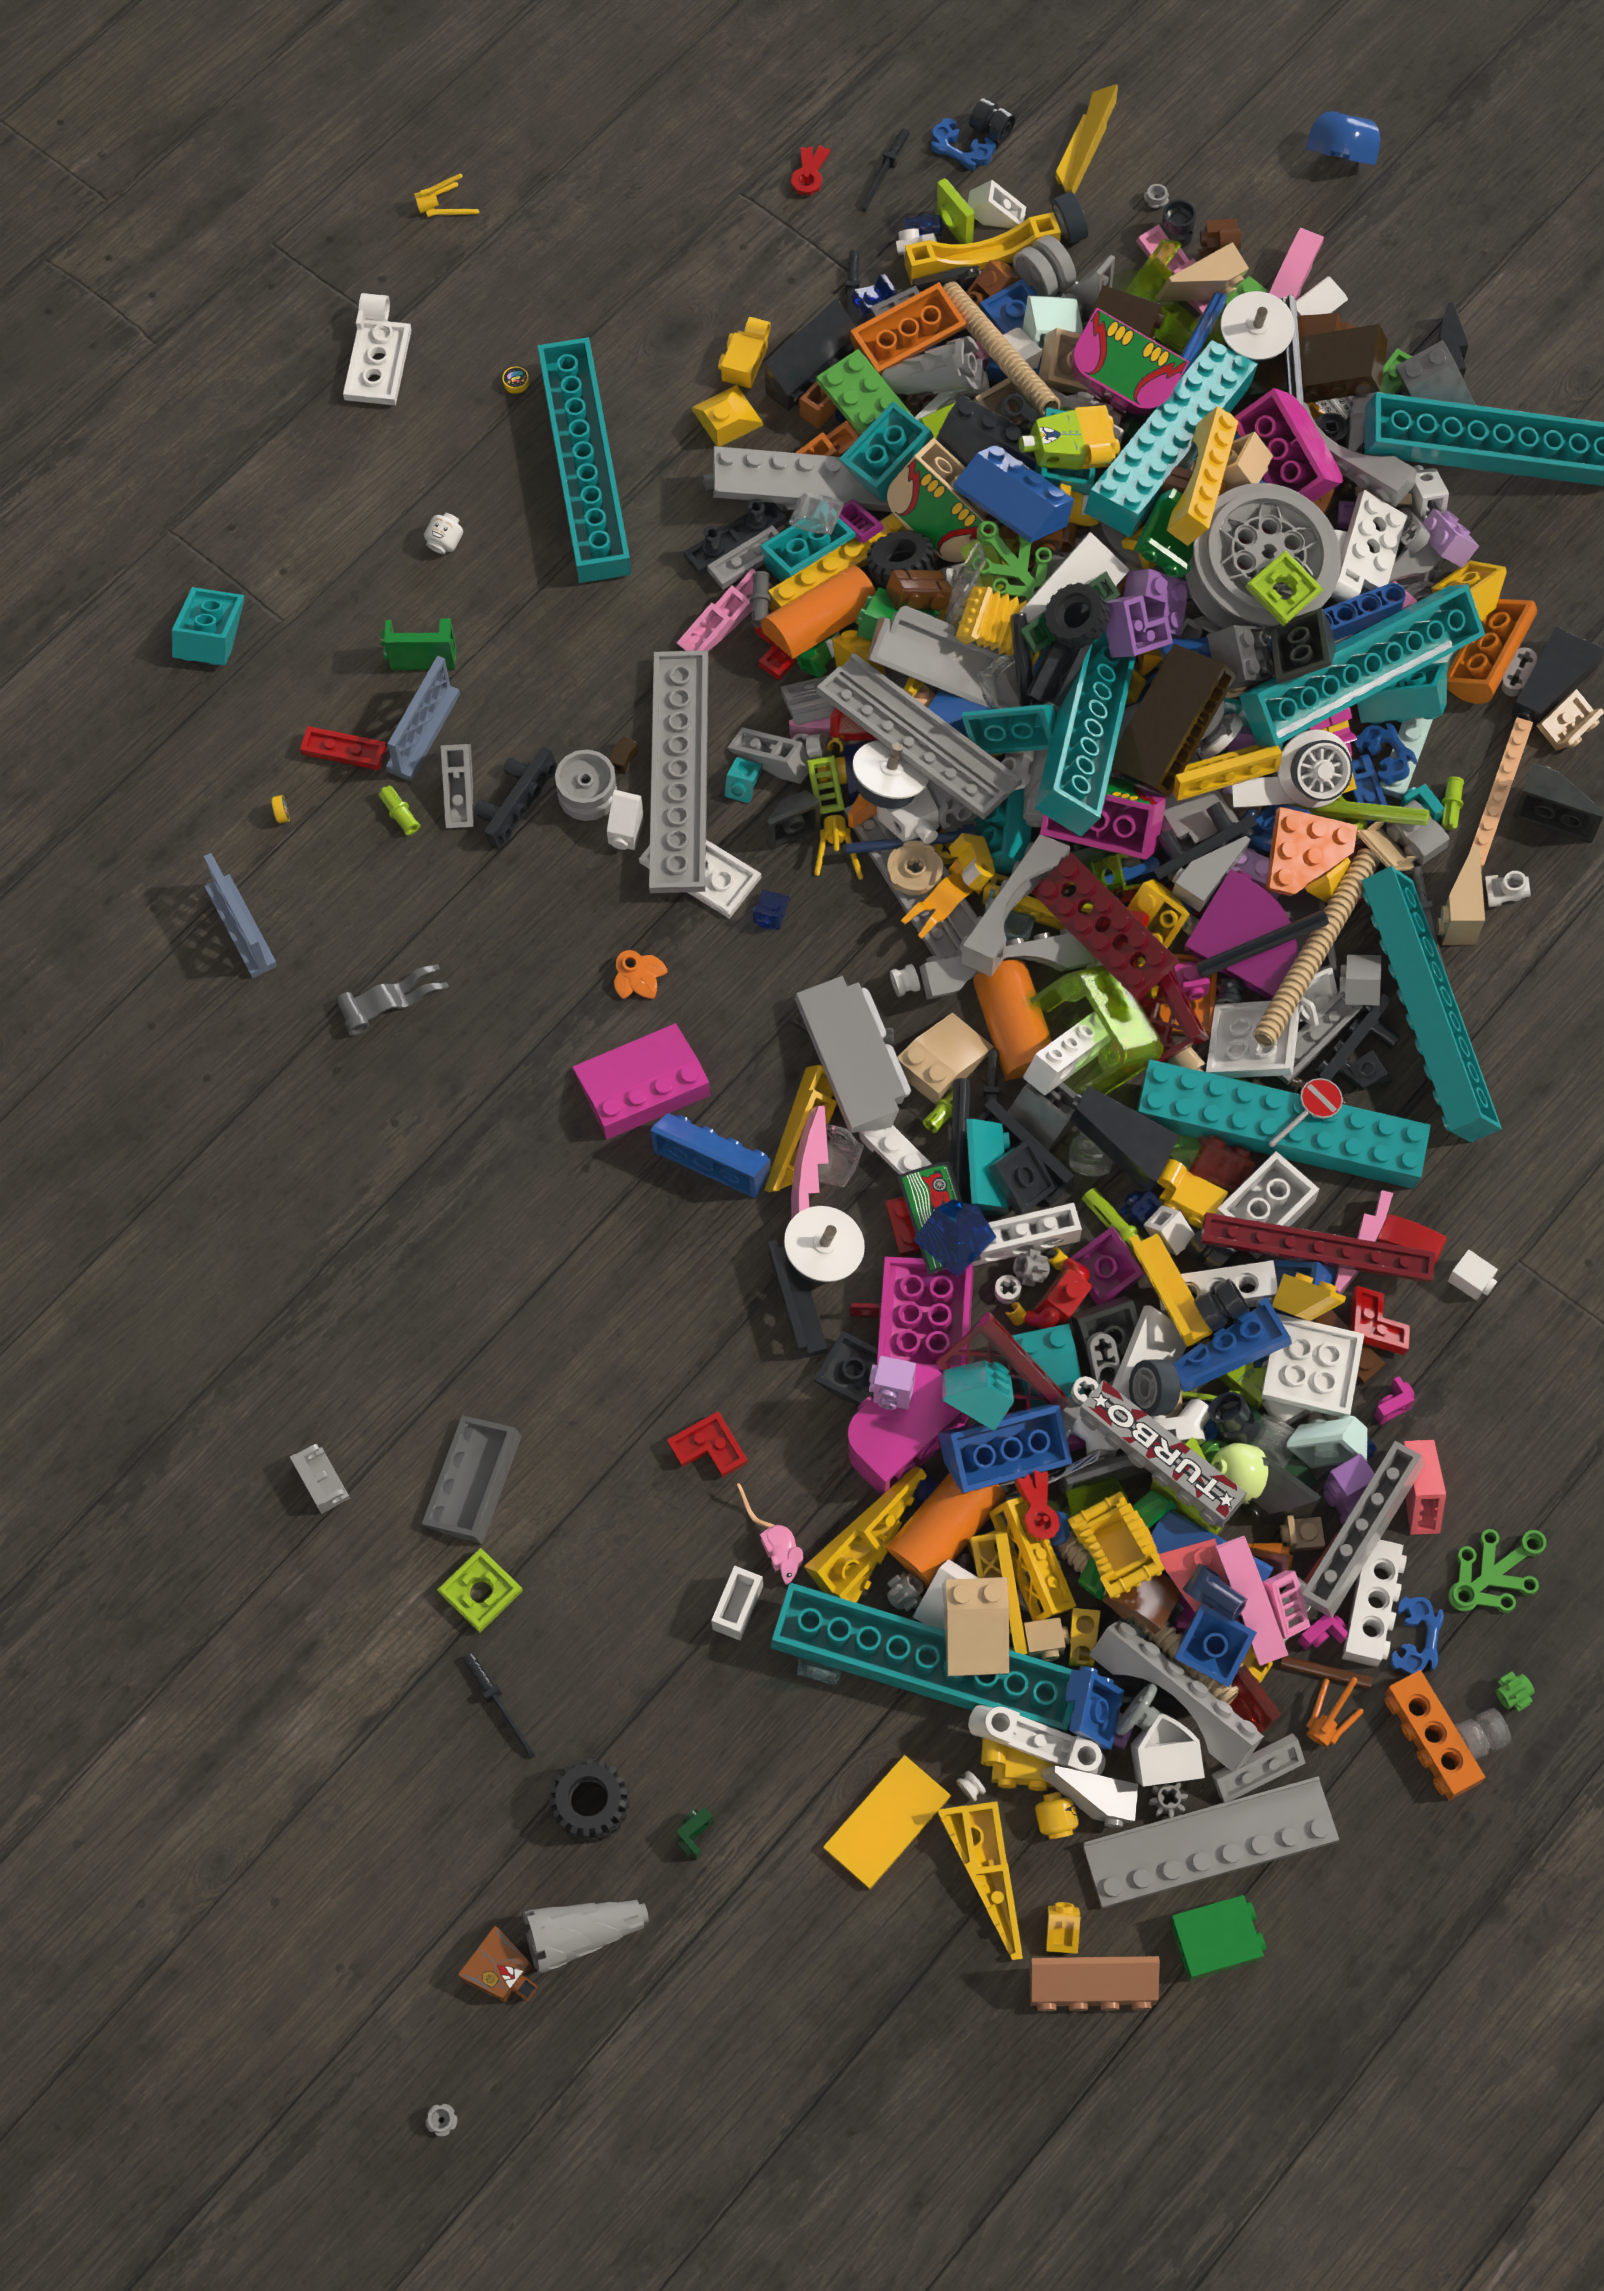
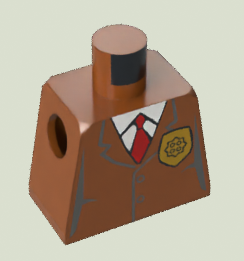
M496 1926L493 1927L458 1974L465 1983L502 2002H506L513 1992L528 2002L538 1989V1986L526 1977L532 1965Z

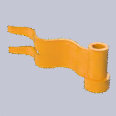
M958 858L948 869L950 875L943 879L923 902L917 903L901 920L906 924L925 910H935L918 934L921 939L938 922L945 920L965 897L973 891L979 895L986 887L985 884L980 890H975L964 882L962 878L963 870Z

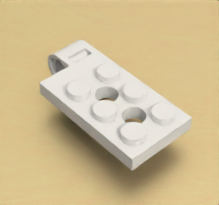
M362 293L360 296L356 320L357 333L343 393L344 400L396 405L411 335V325L388 322L389 296ZM377 353L385 354V357L380 360L372 358ZM371 375L381 376L379 380L374 382L367 380Z
M1366 490L1358 494L1341 552V568L1338 582L1330 596L1339 603L1359 596L1362 585L1369 590H1374L1389 583L1407 515ZM1374 522L1379 525L1380 531L1376 530ZM1367 543H1369L1373 547L1374 553L1370 552Z

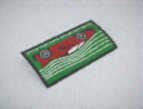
M950 1161L928 1165L898 1175L928 1274L981 1260Z

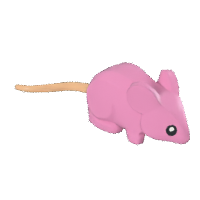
M738 1483L737 1487L750 1518L756 1524L768 1528L760 1536L768 1557H771V1563L775 1572L781 1569L784 1583L789 1584L804 1561L802 1549L796 1547L795 1538L788 1528L759 1520L754 1515L744 1491Z

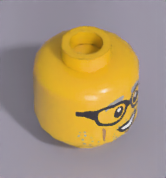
M1061 1792L1043 1795L1044 1801L1038 1803L1035 1807L1040 1832L1048 1835L1049 1839L1073 1835V1829L1079 1824L1073 1800L1068 1797H1062Z

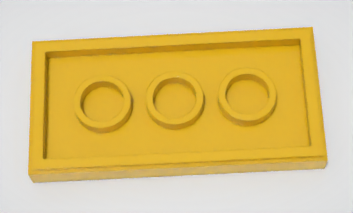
M904 1755L824 1845L823 1849L870 1890L938 1813V1810L946 1804L951 1795Z

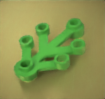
M984 521L978 526V541L983 545H992L1007 565L994 564L988 558L982 557L976 562V573L979 576L995 575L1018 578L1024 586L1009 585L1007 580L998 578L993 582L992 592L999 591L995 586L1001 584L1005 586V590L1000 591V597L1008 593L1009 596L1026 598L1028 602L1035 594L1034 591L1046 582L1047 568L1052 558L1051 550L1041 547L1036 551L1035 561L1038 566L1034 579L1028 572L1030 548L1033 542L1030 543L1018 535L1020 548L1017 559L999 537V528L994 522ZM991 528L993 533L986 534L983 530ZM1044 553L1048 556V559L1042 560L1039 558V555ZM986 564L989 568L981 570L979 565Z
M1493 1529L1485 1530L1480 1536V1544L1483 1546L1481 1576L1472 1583V1564L1477 1557L1476 1551L1469 1546L1462 1547L1457 1554V1561L1460 1564L1459 1582L1454 1584L1448 1593V1599L1452 1607L1458 1611L1467 1612L1474 1609L1476 1605L1495 1607L1504 1614L1510 1613L1516 1606L1515 1598L1508 1593H1504L1501 1596L1480 1593L1488 1586L1520 1590L1525 1596L1534 1595L1539 1588V1582L1535 1577L1526 1576L1521 1578L1503 1574L1527 1556L1535 1557L1540 1555L1546 1547L1545 1536L1537 1530L1526 1532L1520 1541V1546L1494 1565L1499 1534ZM1485 1535L1493 1536L1495 1542L1487 1543ZM1527 1542H1535L1537 1549H1530L1527 1546ZM1468 1552L1472 1556V1560H1464L1462 1553ZM1524 1582H1531L1534 1585V1590H1527L1524 1587ZM1465 1593L1468 1596V1601H1461L1458 1598V1594ZM1501 1600H1509L1511 1603V1607H1503L1501 1604Z

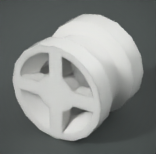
M912 964L906 965L903 970H890L892 985L898 997L904 996L910 990L913 992L920 990L919 979Z

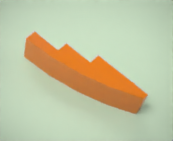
M846 420L828 435L822 432L796 453L841 457L860 435Z

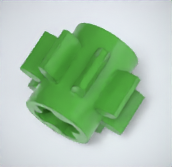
M1511 1671L1498 1681L1501 1687L1496 1689V1694L1505 1708L1510 1709L1515 1706L1519 1712L1533 1702L1530 1696L1535 1691L1531 1682L1524 1674L1516 1677L1513 1671Z

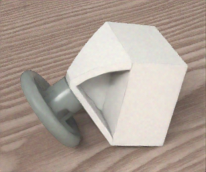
M1148 1684L1130 1703L1116 1726V1733L1118 1735L1126 1734L1135 1724L1142 1729L1141 1733L1130 1744L1135 1781L1142 1786L1205 1778L1199 1739L1175 1719L1160 1713L1153 1706L1149 1707L1157 1692V1687L1155 1684Z

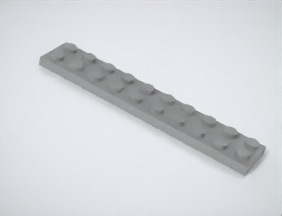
M708 650L654 652L650 893L706 892Z

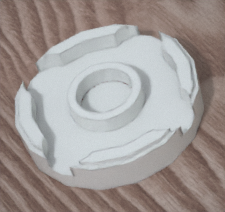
M1236 713L1224 715L1217 729L1205 740L1200 741L1195 752L1201 759L1212 758L1236 737L1241 730L1243 720Z

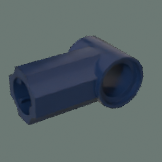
M1200 1563L1183 1587V1591L1203 1604L1207 1603L1231 1621H1234L1242 1613L1248 1600L1245 1596L1224 1583L1220 1575Z

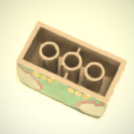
M933 438L892 481L887 493L888 504L893 514L908 531L922 533L930 539L936 555L949 562L964 561L959 547L978 540L977 529L982 522L992 521L998 527L1002 522L985 510L979 509L975 503L953 488L954 482L966 467ZM991 528L983 530L986 534L993 533Z

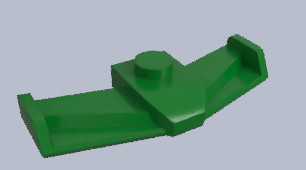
M1153 1489L1132 1506L1134 1511H1138L1148 1529L1168 1511L1177 1508L1173 1501ZM1091 1555L1077 1583L1102 1601L1105 1587L1100 1580L1101 1576Z

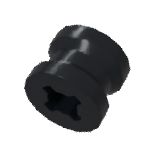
M1234 978L1218 980L1216 983L1218 995L1215 998V1004L1243 1003L1241 993L1244 992L1245 984L1241 980Z

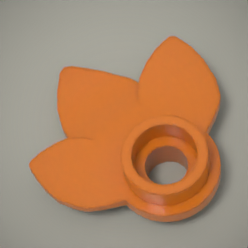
M633 950L623 951L616 959L618 974L614 980V987L622 999L627 998L633 991L642 997L654 999L657 992L656 977L665 975L667 968L661 960L653 955L641 956ZM631 959L634 961L635 966L629 968L626 966L625 961Z

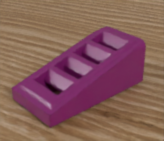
M855 499L850 500L834 511L855 532L856 537L854 538L861 543H865L884 530V526Z

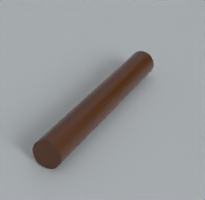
M1289 1656L1282 1657L1280 1665L1283 1668L1347 1684L1355 1677L1357 1678L1355 1686L1367 1689L1371 1688L1373 1677Z

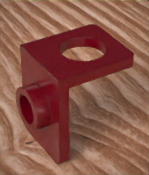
M850 1303L851 1317L879 1318V1345L881 1304ZM861 1309H867V1310H871V1311H860V1310H861Z

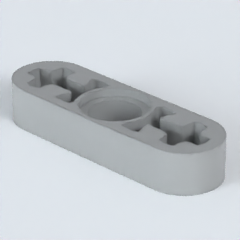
M1403 507L1399 511L1407 515L1400 540L1411 551L1418 552L1427 544L1430 533L1415 513L1408 507Z
M1098 1332L1091 1335L1087 1341L1092 1376L1099 1386L1102 1382L1100 1379L1101 1370L1105 1367H1112L1115 1376L1108 1383L1112 1386L1120 1368L1116 1343L1111 1336ZM1099 1339L1108 1343V1347L1104 1348V1355L1108 1359L1112 1358V1361H1102L1097 1364V1360H1103L1101 1352L1095 1350V1346L1099 1345Z

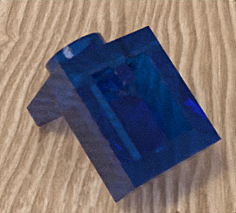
M882 274L879 275L875 285L855 289L851 297L863 314L868 315L871 306L895 296L897 290L887 276Z
M763 889L758 905L753 909V923L764 929L774 928L780 930L790 902L789 896Z
M1135 1190L1125 1198V1205L1120 1209V1212L1123 1215L1130 1214L1149 1235L1143 1225L1163 1204L1151 1191Z

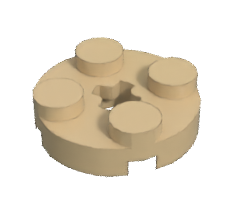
M922 841L903 843V846L897 850L895 848L888 858L887 874L891 881V886L895 890L909 895L931 894L942 878L943 861L941 856L939 857L934 851L935 848L930 844H925ZM913 863H917L922 870L913 873L907 867H912Z

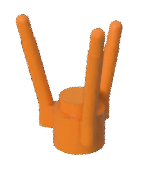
M1353 1677L1328 1717L1321 1715L1319 1719L1318 1716L1329 1684V1679L1325 1678L1323 1680L1311 1718L1306 1724V1727L1309 1729L1306 1733L1307 1736L1323 1747H1328L1330 1743L1335 1745L1339 1737L1363 1714V1709L1359 1708L1337 1730L1335 1729L1338 1724L1334 1719L1356 1685L1357 1678Z

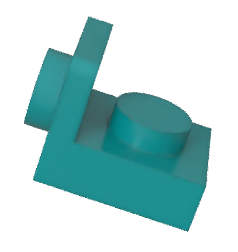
M736 757L726 777L725 797L750 803L753 788L762 773L763 764Z
M1426 784L1417 789L1412 787L1403 794L1400 807H1404L1415 800L1424 809L1429 810L1431 819L1437 823L1441 821L1445 808Z

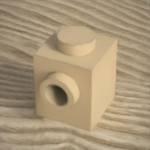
M1060 1618L1024 1623L1023 1631L1027 1656L1041 1658L1043 1661H1053L1059 1659V1655L1064 1654L1065 1645L1070 1642L1067 1626L1062 1627Z

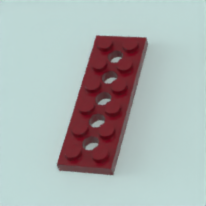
M1072 852L1031 891L1138 1002L1180 962ZM1075 885V893L1070 897H1065V890L1069 886ZM1087 903H1093L1092 911L1083 915L1081 913L1082 907ZM1105 920H1110L1109 929L1105 932H1099V925ZM1122 938H1128L1127 946L1122 950H1116L1117 942ZM1139 956H1145L1146 961L1144 965L1134 968L1133 963L1135 959Z

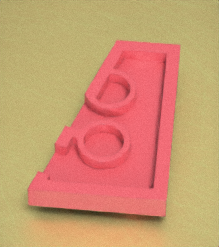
M1215 1538L1159 1554V1559L1165 1570L1195 1613L1201 1602L1184 1592L1183 1587L1199 1563L1216 1572L1222 1577V1581L1229 1585L1216 1549L1217 1543ZM1238 1616L1235 1621L1241 1623Z

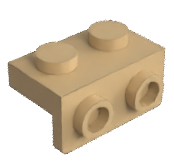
M1576 689L1571 691L1536 726L1556 751L1566 747L1572 749L1581 742L1582 738L1580 736L1585 731L1588 732L1599 724L1598 718L1604 711L1602 708L1593 710Z

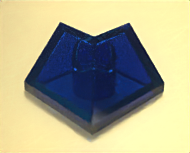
M952 1199L934 1210L915 1236L914 1241L958 1278L994 1242L997 1236L979 1207Z

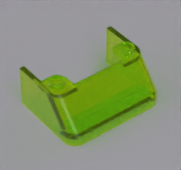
M1162 239L1124 292L1162 304L1165 320L1161 330L1157 329L1154 336L1169 350L1177 355H1181L1199 321L1176 301L1158 302L1155 298L1168 278L1174 275L1173 271L1167 267V264L1182 245L1178 241ZM1218 316L1199 355L1211 340L1219 344L1225 342L1221 332L1222 316Z
M1103 965L1064 975L1030 998V1001L1035 1006L1049 1012L1065 1000L1076 1002L1084 996L1087 997L1112 1041L1103 1046L1098 1054V1061L1104 1072L1080 1088L1084 1092L1090 1086L1107 1095L1147 1067L1149 1059L1158 1061L1163 1054V1044L1138 1001Z

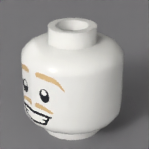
M445 513L444 516H433L424 532V538L427 541L426 545L433 551L443 555L446 552H453L463 535V529L458 524L459 519L449 513Z

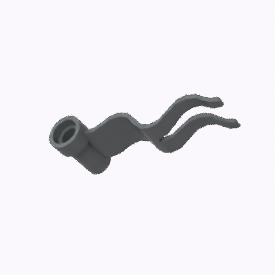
M439 965L418 968L397 984L376 985L355 998L350 992L339 995L336 1001L346 1020L345 1026L349 1035L355 1036L364 1033L370 1027L368 1021L388 1009L411 1007L429 992L449 988L447 982L429 983L419 986L410 994L404 995L418 979L440 970Z

